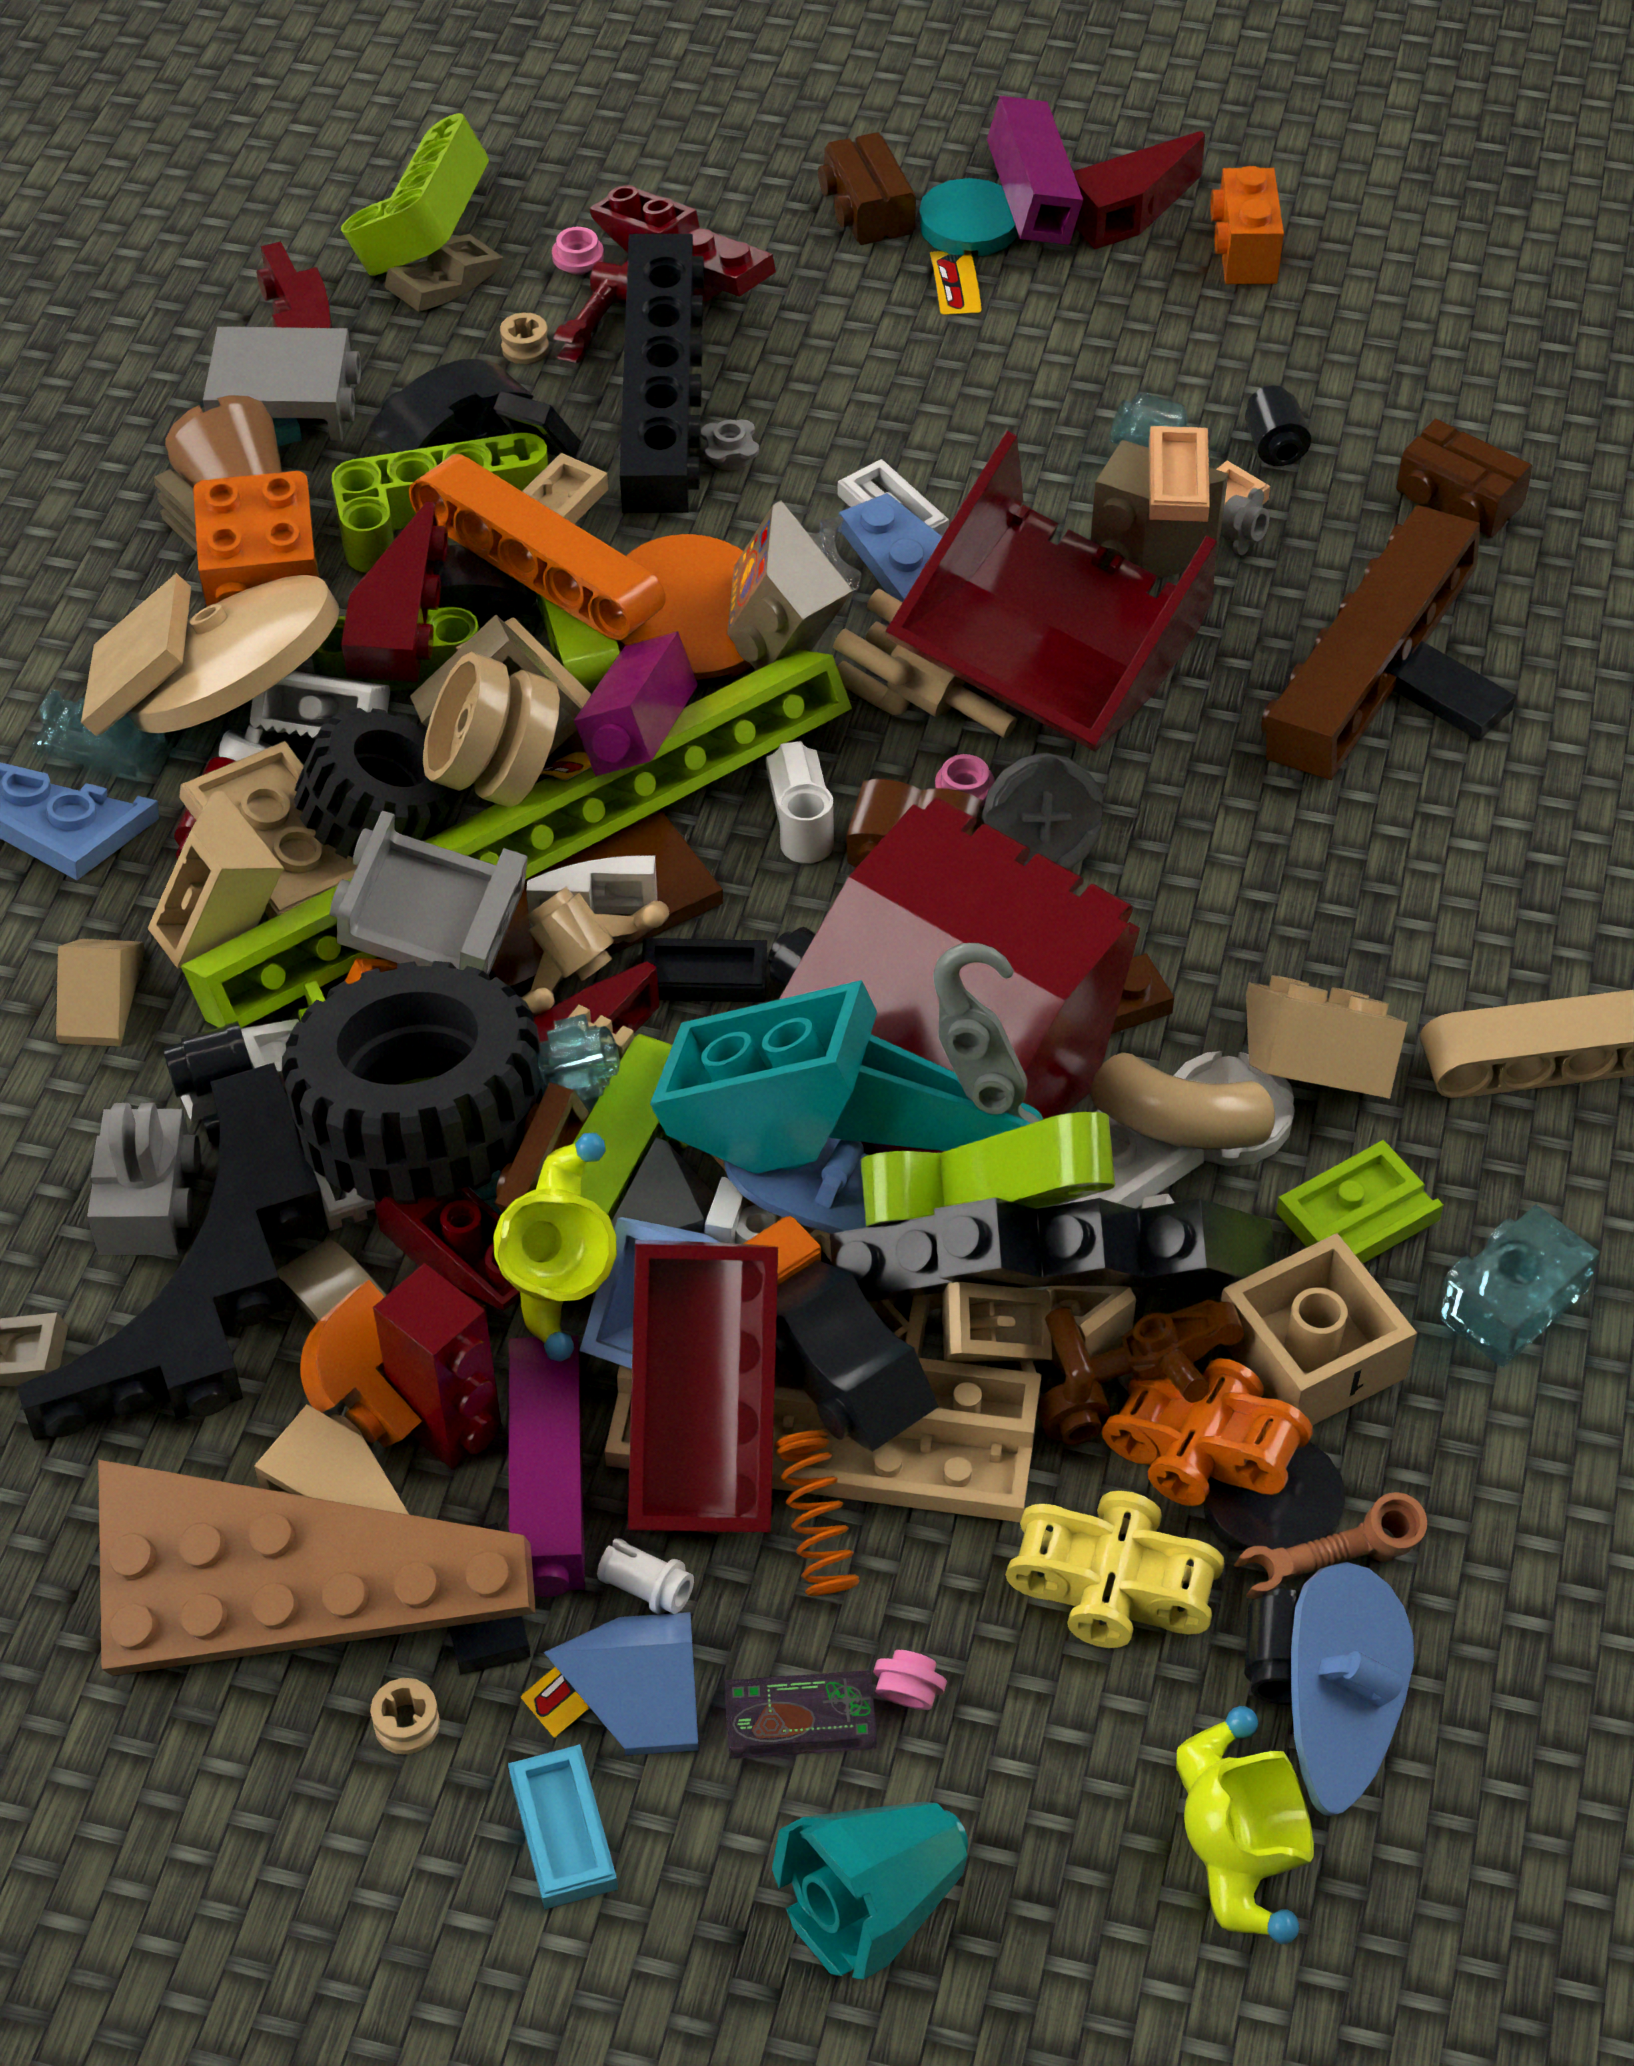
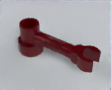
M601 261L596 262L590 276V287L594 293L576 318L567 321L565 325H560L554 334V340L565 342L557 359L574 363L580 362L590 342L591 332L612 303L626 304L628 262H625L622 266Z

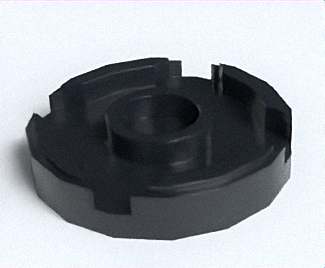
M1309 1441L1305 1447L1296 1449L1286 1468L1288 1481L1280 1493L1273 1495L1261 1494L1247 1488L1221 1482L1210 1476L1208 1479L1210 1492L1203 1502L1205 1518L1218 1540L1231 1550L1233 1545L1239 1550L1245 1551L1253 1546H1265L1274 1550L1281 1547L1286 1549L1303 1543L1307 1544L1309 1541L1313 1542L1316 1539L1320 1540V1538L1332 1536L1337 1530L1345 1505L1342 1476L1330 1457Z

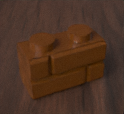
M876 132L857 136L853 142L850 138L828 142L827 146L824 147V165L818 168V179L823 195L825 197L833 196L835 214L841 227L849 226L860 245L883 241L884 236L887 235L889 239L911 235L913 230H915L916 195L883 136Z
M1435 418L1422 431L1421 436H1417L1404 450L1401 457L1396 489L1398 492L1405 494L1414 503L1425 504L1437 511L1479 522L1480 532L1493 538L1506 524L1507 519H1511L1523 506L1533 466L1476 437L1460 432L1455 427Z

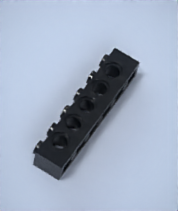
M629 234L619 474L622 513H689V490H700L699 456H690V448L701 447L700 415H691V407H701L702 405L701 374H692V367H702L703 361L702 334H693V328H703V295H694V289H704V256H694L693 234Z

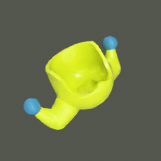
M584 1133L575 1144L564 1146L550 1153L544 1161L536 1190H532L515 1199L500 1215L493 1235L494 1257L503 1277L520 1291L521 1308L527 1329L544 1343L547 1357L559 1362L569 1358L575 1348L571 1336L561 1332V1308L563 1301L580 1300L595 1292L610 1275L617 1256L616 1233L609 1216L595 1202L581 1196V1178L586 1162L599 1161L606 1151L604 1140L597 1133Z
M1238 1706L1228 1713L1224 1722L1190 1737L1177 1749L1176 1768L1188 1792L1184 1810L1185 1829L1192 1848L1206 1866L1211 1907L1215 1919L1220 1926L1228 1931L1267 1934L1276 1943L1288 1944L1299 1933L1297 1917L1292 1911L1287 1909H1280L1271 1913L1256 1905L1254 1893L1263 1878L1311 1863L1314 1857L1311 1822L1299 1780L1284 1751H1269L1242 1758H1222L1233 1741L1236 1739H1248L1258 1729L1259 1720L1256 1713L1246 1706Z

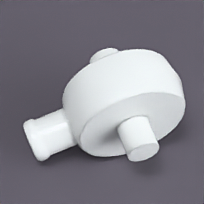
M248 725L246 734H241L236 730H228L224 733L220 742L219 756L238 761L272 746L260 740L263 729H254L252 725Z

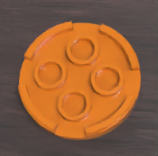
M679 534L651 540L627 554L628 558L656 576L665 593V604L663 609L622 640H617L619 651L621 652L624 646L678 631L696 680L711 679L724 675L732 678L749 669L752 665L739 655L734 642L727 635L733 570L743 550L717 538L695 534Z

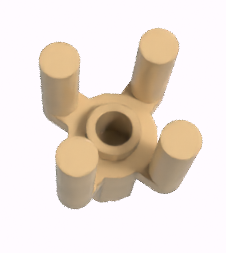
M877 589L870 597L867 609L891 622L902 602L883 590ZM878 621L870 627L865 640L846 628L835 639L833 645L835 650L888 681L887 687L848 662L842 661L837 668L844 688L892 715L904 713L911 702L934 717L940 714L945 715L953 707L1003 738H1007L1016 725V717L964 687L966 681L887 639L885 633L887 627Z

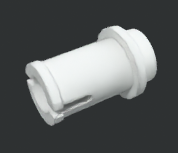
M620 1538L613 1541V1546L609 1545L606 1548L597 1571L598 1579L601 1582L614 1585L649 1602L650 1610L658 1615L664 1614L666 1611L673 1614L680 1612L687 1603L694 1585V1576L685 1571V1564L682 1561L671 1559L667 1563L629 1545Z

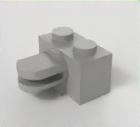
M114 1103L111 1109L103 1110L100 1136H97L92 1165V1189L87 1215L98 1255H176L179 1253L182 1228H191L194 1215L193 1193L191 1188H187L189 1174L199 1173L201 1160L198 1135H189L183 1109H157L155 1103H140L138 1109H132L129 1103Z

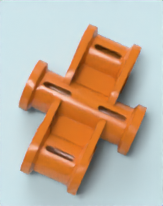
M1221 1358L1210 1361L1206 1367L1203 1377L1209 1383V1391L1202 1400L1195 1403L1186 1401L1168 1377L1165 1379L1136 1381L1133 1375L1127 1385L1129 1397L1118 1415L1109 1417L1102 1428L1103 1439L1115 1453L1129 1461L1151 1465L1148 1469V1479L1153 1487L1170 1500L1187 1506H1197L1204 1502L1210 1492L1208 1483L1210 1476L1221 1482L1247 1488L1261 1494L1273 1495L1280 1493L1288 1481L1286 1468L1296 1449L1306 1446L1313 1434V1426L1299 1409L1277 1399L1262 1398L1264 1386L1252 1370L1241 1363Z

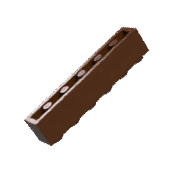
M1416 505L1403 525H1395L1389 536L1386 549L1379 559L1372 558L1366 567L1363 581L1354 593L1348 592L1340 605L1338 616L1329 628L1323 627L1320 630L1312 653L1304 664H1296L1283 694L1278 700L1272 699L1268 703L1261 722V731L1266 734L1267 760L1328 780L1333 779L1396 686L1397 676L1386 672V670L1398 659L1405 660L1411 648L1416 645L1413 650L1414 652L1421 640L1423 642L1427 641L1477 568L1479 522Z

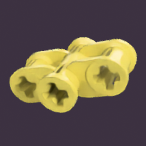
M1112 1491L1103 1495L1099 1501L1097 1509L1099 1518L1050 1504H1035L1025 1508L1020 1521L1024 1536L1018 1556L1011 1559L1005 1574L1007 1581L1013 1588L1025 1595L1076 1606L1071 1610L1067 1624L1069 1630L1077 1638L1098 1647L1119 1648L1125 1646L1131 1640L1133 1625L1129 1619L1161 1627L1174 1633L1187 1635L1202 1633L1210 1626L1212 1612L1207 1604L1213 1580L1218 1579L1223 1573L1224 1557L1216 1548L1202 1541L1156 1532L1160 1526L1162 1514L1161 1509L1155 1502L1134 1492ZM1130 1513L1131 1518H1124V1514ZM1048 1526L1053 1527V1531H1047L1046 1528ZM1122 1536H1126L1124 1541H1120ZM1189 1560L1193 1561V1567L1186 1565ZM1038 1572L1044 1573V1576L1039 1577ZM1184 1583L1189 1584L1187 1589L1182 1588ZM1107 1596H1109V1597H1110L1109 1602H1108V1603H1104L1105 1598H1106ZM1178 1606L1185 1608L1184 1611L1179 1612ZM1102 1620L1106 1624L1102 1626L1099 1624V1621Z

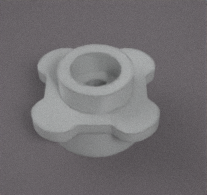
M740 419L737 421L724 420L718 424L709 423L703 426L701 438L708 443V448L705 450L706 458L715 467L722 470H738L748 465L751 459L759 454V444L752 439V435L755 432L754 424L748 420Z
M1253 488L1249 492L1248 498L1234 495L1224 506L1221 535L1225 539L1234 541L1233 551L1236 554L1244 555L1248 551L1249 545L1253 541H1260L1267 532L1270 517L1268 510L1263 508L1262 505L1264 492L1261 489Z

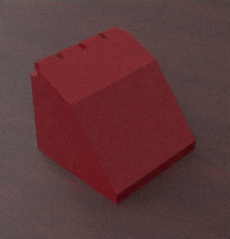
M1007 430L885 631L886 637L890 641L1096 752L1157 692L1200 629L1202 620L1213 602L1217 541L1206 535L1178 584L1175 586L1167 581L1157 598L1149 595L1157 580V575L1128 561L1124 557L1117 554L1110 562L1106 572L1099 567L1106 557L1107 548L1070 529L1067 530L1058 545L1050 542L1058 528V523L1032 510L1030 507L1022 505L1024 499L1017 435Z
M939 797L934 798L925 809L913 804L847 878L779 999L862 980L877 1010L871 1031L872 1035L955 1072L938 1036L939 997L935 991L933 972L937 960L951 947L962 943H980L992 947L1007 958L1014 970L1012 977L1005 979L995 968L988 964L974 962L968 963L960 969V978L965 989L980 1003L991 1009L1001 1021L1027 1078V1090L1022 1103L1038 1110L1043 1119L1065 1114L1091 1092V1085L1095 1074L1103 1064L1140 932V927L1131 922L1127 923L1132 914L1133 906L1095 884L1089 885L1080 897L1075 895L1073 892L1084 882L1082 877L1039 853L1034 855L1024 866L1030 849L985 823L972 836L968 835L966 832L976 824V818ZM861 1142L864 1147V1153L867 1155L893 1151L945 1152Z

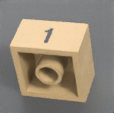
M1338 1233L1223 1288L1221 1302H1230L1235 1305L1244 1330V1336L1238 1343L1224 1346L1236 1362L1246 1366L1259 1377L1264 1386L1263 1398L1277 1399L1289 1403L1299 1409L1309 1419L1312 1426L1406 1379L1417 1332Z

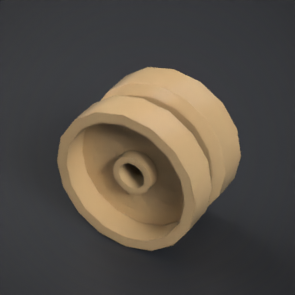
M472 651L462 656L452 668L443 684L430 717L423 753L425 776L432 782L459 791L474 784L475 793L482 799L509 808L520 804L532 790L540 776L553 744L560 703L557 684L550 679L525 670H520L509 677L506 665Z

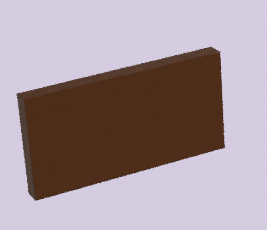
M659 812L615 832L526 879L525 888L489 973L490 979L492 980L497 977L515 990L519 997L531 990L544 951L528 931L530 929V922L526 917L529 914L526 889L528 880L565 866L604 858L655 856L657 901L667 905L669 917L661 926L653 928L634 942L622 941L617 944H611L606 948L609 955L641 942L643 938L654 936L722 905L723 889L663 812ZM608 914V915L630 916V915H632V914Z

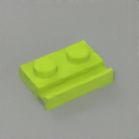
M1382 1140L1281 1195L1278 1198L1276 1213L1306 1247L1338 1233L1363 1264L1440 1221L1444 1205L1438 1198L1432 1200L1424 1191L1425 1184L1394 1150Z

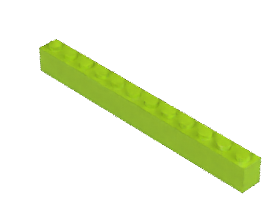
M798 649L683 708L652 761L595 776L592 767L565 781L550 776L536 783L520 804L511 808L495 804L423 842L493 865H497L503 848L527 855L526 880L780 747V744L787 743L852 709L832 654ZM337 886L180 965L205 1021L218 1028L238 1021L240 1028H243L306 995L304 984L316 980L319 987L348 973L356 958L375 959L378 957L337 943V918L330 915V907Z

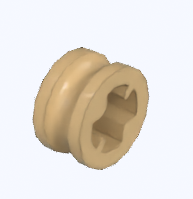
M524 312L507 317L500 326L503 356L516 364H531L543 359L549 350L546 321L539 315Z
M399 1678L389 1681L382 1686L373 1697L370 1713L377 1740L385 1749L395 1754L409 1755L422 1751L435 1739L439 1731L440 1718L434 1693L427 1684L413 1678ZM413 1705L415 1712L413 1715L414 1725L405 1728L398 1727L395 1719L398 1717L397 1707Z

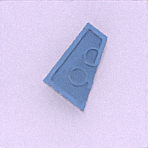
M0 762V839L75 880H79L159 819L157 800L137 796L132 804L108 798L107 788L85 783L79 791L50 784L49 776L46 773Z

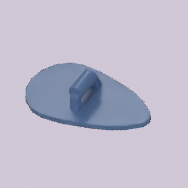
M828 1138L817 1161L809 1162L802 1167L792 1170L781 1168L754 1174L723 1160L727 1177L741 1195L768 1212L783 1218L791 1216L801 1225L830 1234L866 1227L861 1158L868 1155L864 1153L863 1144L859 1141Z
M1348 1562L1321 1568L1304 1583L1295 1606L1291 1644L1292 1713L1298 1760L1312 1804L1316 1810L1327 1816L1343 1813L1361 1797L1376 1776L1402 1712L1414 1664L1413 1633L1404 1606L1391 1586L1372 1570Z

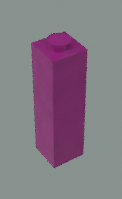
M1000 95L987 142L1019 237L1025 240L1069 245L1083 203V197L1049 104L1046 101Z
M678 631L624 646L574 719L595 776L652 761L696 689L698 683Z
M570 1335L575 1348L569 1358L560 1362L547 1357L544 1343L537 1337L509 1338V1532L524 1535L531 1543L534 1595L540 1597H554L568 1590H585L582 1367L578 1335Z

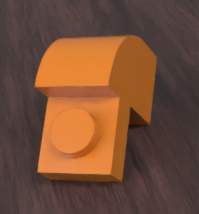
M367 1280L347 1294L310 1331L301 1354L300 1374L304 1392L314 1409L323 1413L336 1406L342 1400L349 1408L345 1412L346 1418L361 1431L364 1439L371 1443L378 1440L385 1448L405 1438L422 1420L376 1370L383 1362L373 1307L384 1296L370 1280Z

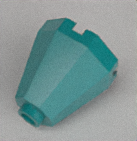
M915 1802L806 1816L779 1829L772 1871L779 1889L792 1883L798 1900L797 1903L786 1908L792 1927L828 1972L833 1975L843 1976L854 1969L852 1978L864 1980L887 1967L962 1877L968 1856V1837L956 1815L948 1810H943L938 1803Z

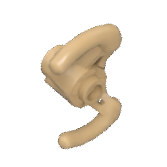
M566 886L530 912L526 917L533 927L528 931L544 951L531 990L521 997L528 1004L533 1017L535 1018L545 1013L554 1005L553 993L563 978L575 972L581 981L585 980L612 960V957L606 951V948L611 944H617L622 941L634 942L653 928L661 926L669 917L667 905L661 901H652L630 916L594 914L581 894L578 893L573 896Z

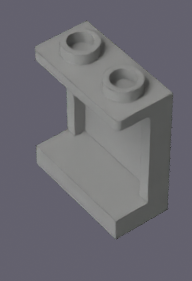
M217 327L203 397L205 412L220 406L217 399L219 397L228 395L249 396L261 401L272 418L325 419L328 422L330 440L342 441L345 421H354L355 394L351 384L360 383V353L350 349L348 328Z
M382 810L374 830L364 828L359 836L353 855V864L358 866L351 882L342 879L334 893L330 915L337 918V943L396 963L415 961L417 966H432L433 961L451 962L456 969L464 970L468 965L483 970L489 975L525 888L528 856L503 848L497 865H493L399 834L394 829L395 814Z

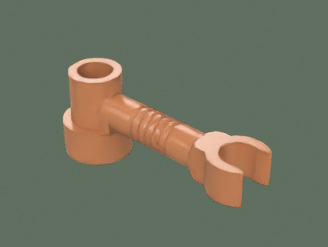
M1399 1492L1388 1493L1374 1503L1367 1512L1364 1522L1360 1523L1356 1528L1286 1549L1283 1547L1274 1550L1265 1546L1250 1547L1240 1555L1234 1566L1240 1567L1249 1563H1258L1267 1570L1269 1579L1267 1582H1260L1252 1586L1245 1597L1258 1599L1263 1597L1266 1592L1275 1589L1278 1584L1284 1583L1295 1576L1314 1571V1569L1318 1570L1321 1567L1324 1568L1327 1565L1331 1566L1333 1563L1344 1562L1346 1559L1350 1560L1368 1555L1376 1561L1386 1562L1397 1556L1407 1554L1420 1542L1426 1533V1513L1421 1504L1413 1497ZM1382 1528L1389 1530L1394 1538L1388 1536Z

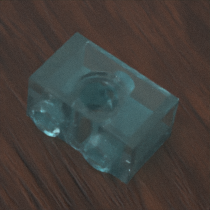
M1535 1204L1516 1222L1511 1218L1503 1221L1490 1236L1486 1249L1472 1260L1470 1257L1465 1256L1451 1268L1442 1284V1287L1446 1290V1295L1439 1319L1503 1368L1588 1291L1600 1252Z

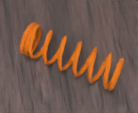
M824 1430L795 1433L778 1439L774 1444V1447L777 1448L775 1451L776 1456L786 1461L798 1462L783 1472L781 1480L790 1485L804 1486L791 1493L786 1500V1504L794 1509L811 1510L797 1517L792 1523L791 1529L802 1534H817L802 1542L796 1550V1553L804 1558L822 1559L807 1567L801 1575L808 1582L819 1583L806 1589L805 1594L808 1596H820L856 1587L860 1582L859 1576L856 1574L838 1576L809 1575L824 1566L852 1557L854 1552L850 1549L825 1552L803 1551L810 1545L845 1533L849 1529L846 1525L828 1527L798 1526L812 1517L841 1508L844 1504L840 1500L820 1503L793 1502L794 1499L801 1495L834 1484L838 1480L835 1476L810 1479L788 1478V1475L799 1469L831 1459L833 1454L830 1452L806 1454L825 1448L829 1444L830 1440L827 1439L828 1433Z

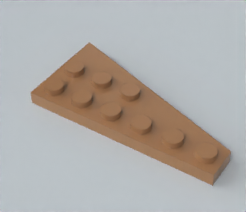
M98 1460L102 1670L111 1676L536 1614L531 1543L524 1535Z

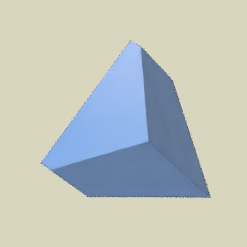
M691 1612L618 1617L544 1652L625 1749V1756L699 1750Z

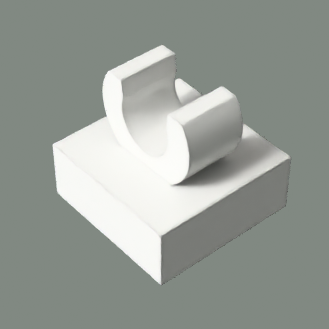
M721 1177L705 1222V1234L721 1243L743 1244L776 1223L777 1215L757 1205L747 1207V1198L741 1195L729 1178Z

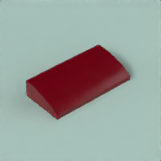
M635 1240L628 1530L771 1532L778 1246Z

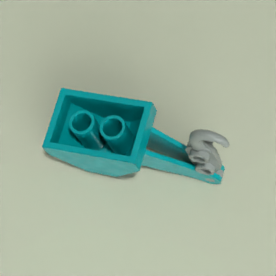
M962 943L949 948L937 960L933 972L935 991L939 997L938 1036L955 1072L872 1035L871 1031L877 1010L863 981L860 980L682 1022L650 1102L667 1136L754 1174L781 1168L785 1170L797 1169L809 1162L817 1161L828 1138L948 1151L1043 1120L1038 1110L1022 1103L1027 1090V1078L1001 1021L991 1009L980 1003L965 989L960 978V969L968 963L974 962L988 964L995 968L1005 979L1012 977L1014 970L1007 958L996 949L980 943Z

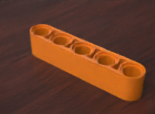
M454 454L410 485L409 499L416 513L426 501L435 502L438 526H447L449 538L610 639H624L663 609L665 604L663 587L656 576L649 570L468 457Z

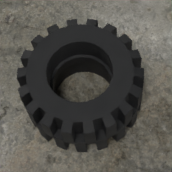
M361 708L349 709L347 715L337 713L330 718L328 724L324 723L296 783L295 791L297 793L294 798L296 809L302 811L300 819L304 826L316 831L314 838L322 845L329 844L335 848V853L347 859L350 856L353 858L361 832L364 828L374 830L382 810L395 814L394 829L397 833L420 841H425L444 830L459 799L460 791L432 782L425 776L423 753L428 728L422 724L417 726L410 722L408 717L398 713L396 716L387 714L382 709L372 708L371 712H366Z

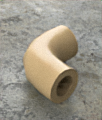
M1120 1053L1112 1056L1102 1064L1096 1072L1091 1085L1093 1104L1101 1112L1106 1113L1121 1125L1143 1136L1172 1145L1203 1150L1253 1147L1264 1144L1270 1138L1274 1128L1275 1111L1273 1101L1268 1091L1260 1083L1253 1081L1220 1084L1189 1081L1166 1074L1133 1054Z

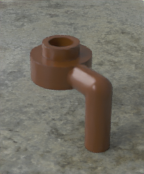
M1064 1307L1051 1311L1045 1317V1321L1066 1373L1065 1383L1052 1388L1039 1399L1037 1413L1048 1438L1063 1441L1068 1445H1078L1088 1442L1100 1434L1102 1426L1111 1415V1409L1101 1384L1094 1380L1095 1369L1072 1311Z

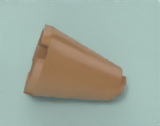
M228 395L219 397L217 399L220 406L204 413L200 405L188 410L173 424L165 439V447L168 451L170 464L192 488L201 480L282 472L273 419L261 401L249 396Z

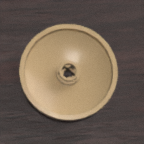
M310 575L277 579L239 592L195 614L187 621L182 666L127 713L134 725L148 733H166L189 728L241 706L289 675L320 647L338 620L339 605L325 581Z

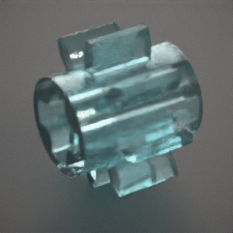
M585 1014L554 1021L555 1029L547 1031L549 1040L539 1043L540 1052L537 1053L540 1073L545 1084L548 1087L549 1082L574 1089L581 1101L603 1096L602 1087L609 1086L610 1084L608 1077L615 1076L619 1072V1054L612 1033L606 1026L597 1027V1025L589 1027Z

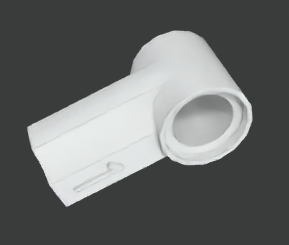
M802 741L780 744L779 749L775 753L766 757V768L780 825L781 850L786 857L795 862L815 863L822 861L834 849L833 797L830 791L826 789L817 750L807 748L803 745Z

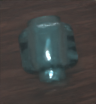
M1147 392L1137 393L1131 401L1123 400L1119 405L1111 427L1109 441L1115 443L1116 448L1122 440L1149 448L1150 426L1189 427L1187 426V410L1178 402Z

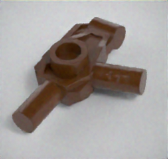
M1206 1300L1170 1314L1152 1313L1144 1316L1135 1324L1134 1328L1121 1336L1123 1346L1090 1358L1095 1369L1094 1380L1101 1384L1129 1373H1133L1136 1381L1157 1380L1168 1377L1186 1401L1195 1403L1202 1400L1209 1391V1383L1192 1363L1202 1358L1218 1344L1233 1345L1243 1338L1244 1330L1235 1305L1230 1302L1218 1303L1214 1300Z

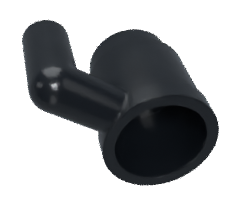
M238 1021L225 1024L223 1027L182 1037L181 1043L163 1048L177 1098L196 1093L197 1097L213 1093L211 1081L252 1069ZM217 1113L202 1117L209 1142L218 1140L220 1124Z

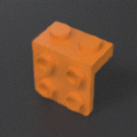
M290 471L201 480L194 485L198 571L207 607L239 592L277 579L298 575H310L319 578L313 542L309 485L305 473Z

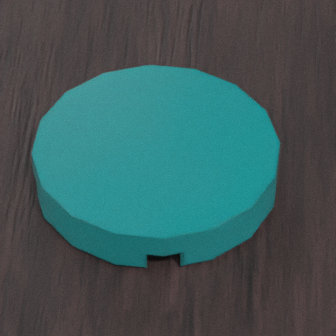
M974 178L949 180L933 187L922 198L919 208L920 230L923 238L938 250L952 255H964L965 250H978V256H987L1007 248L1018 237V231L1003 187L989 180Z

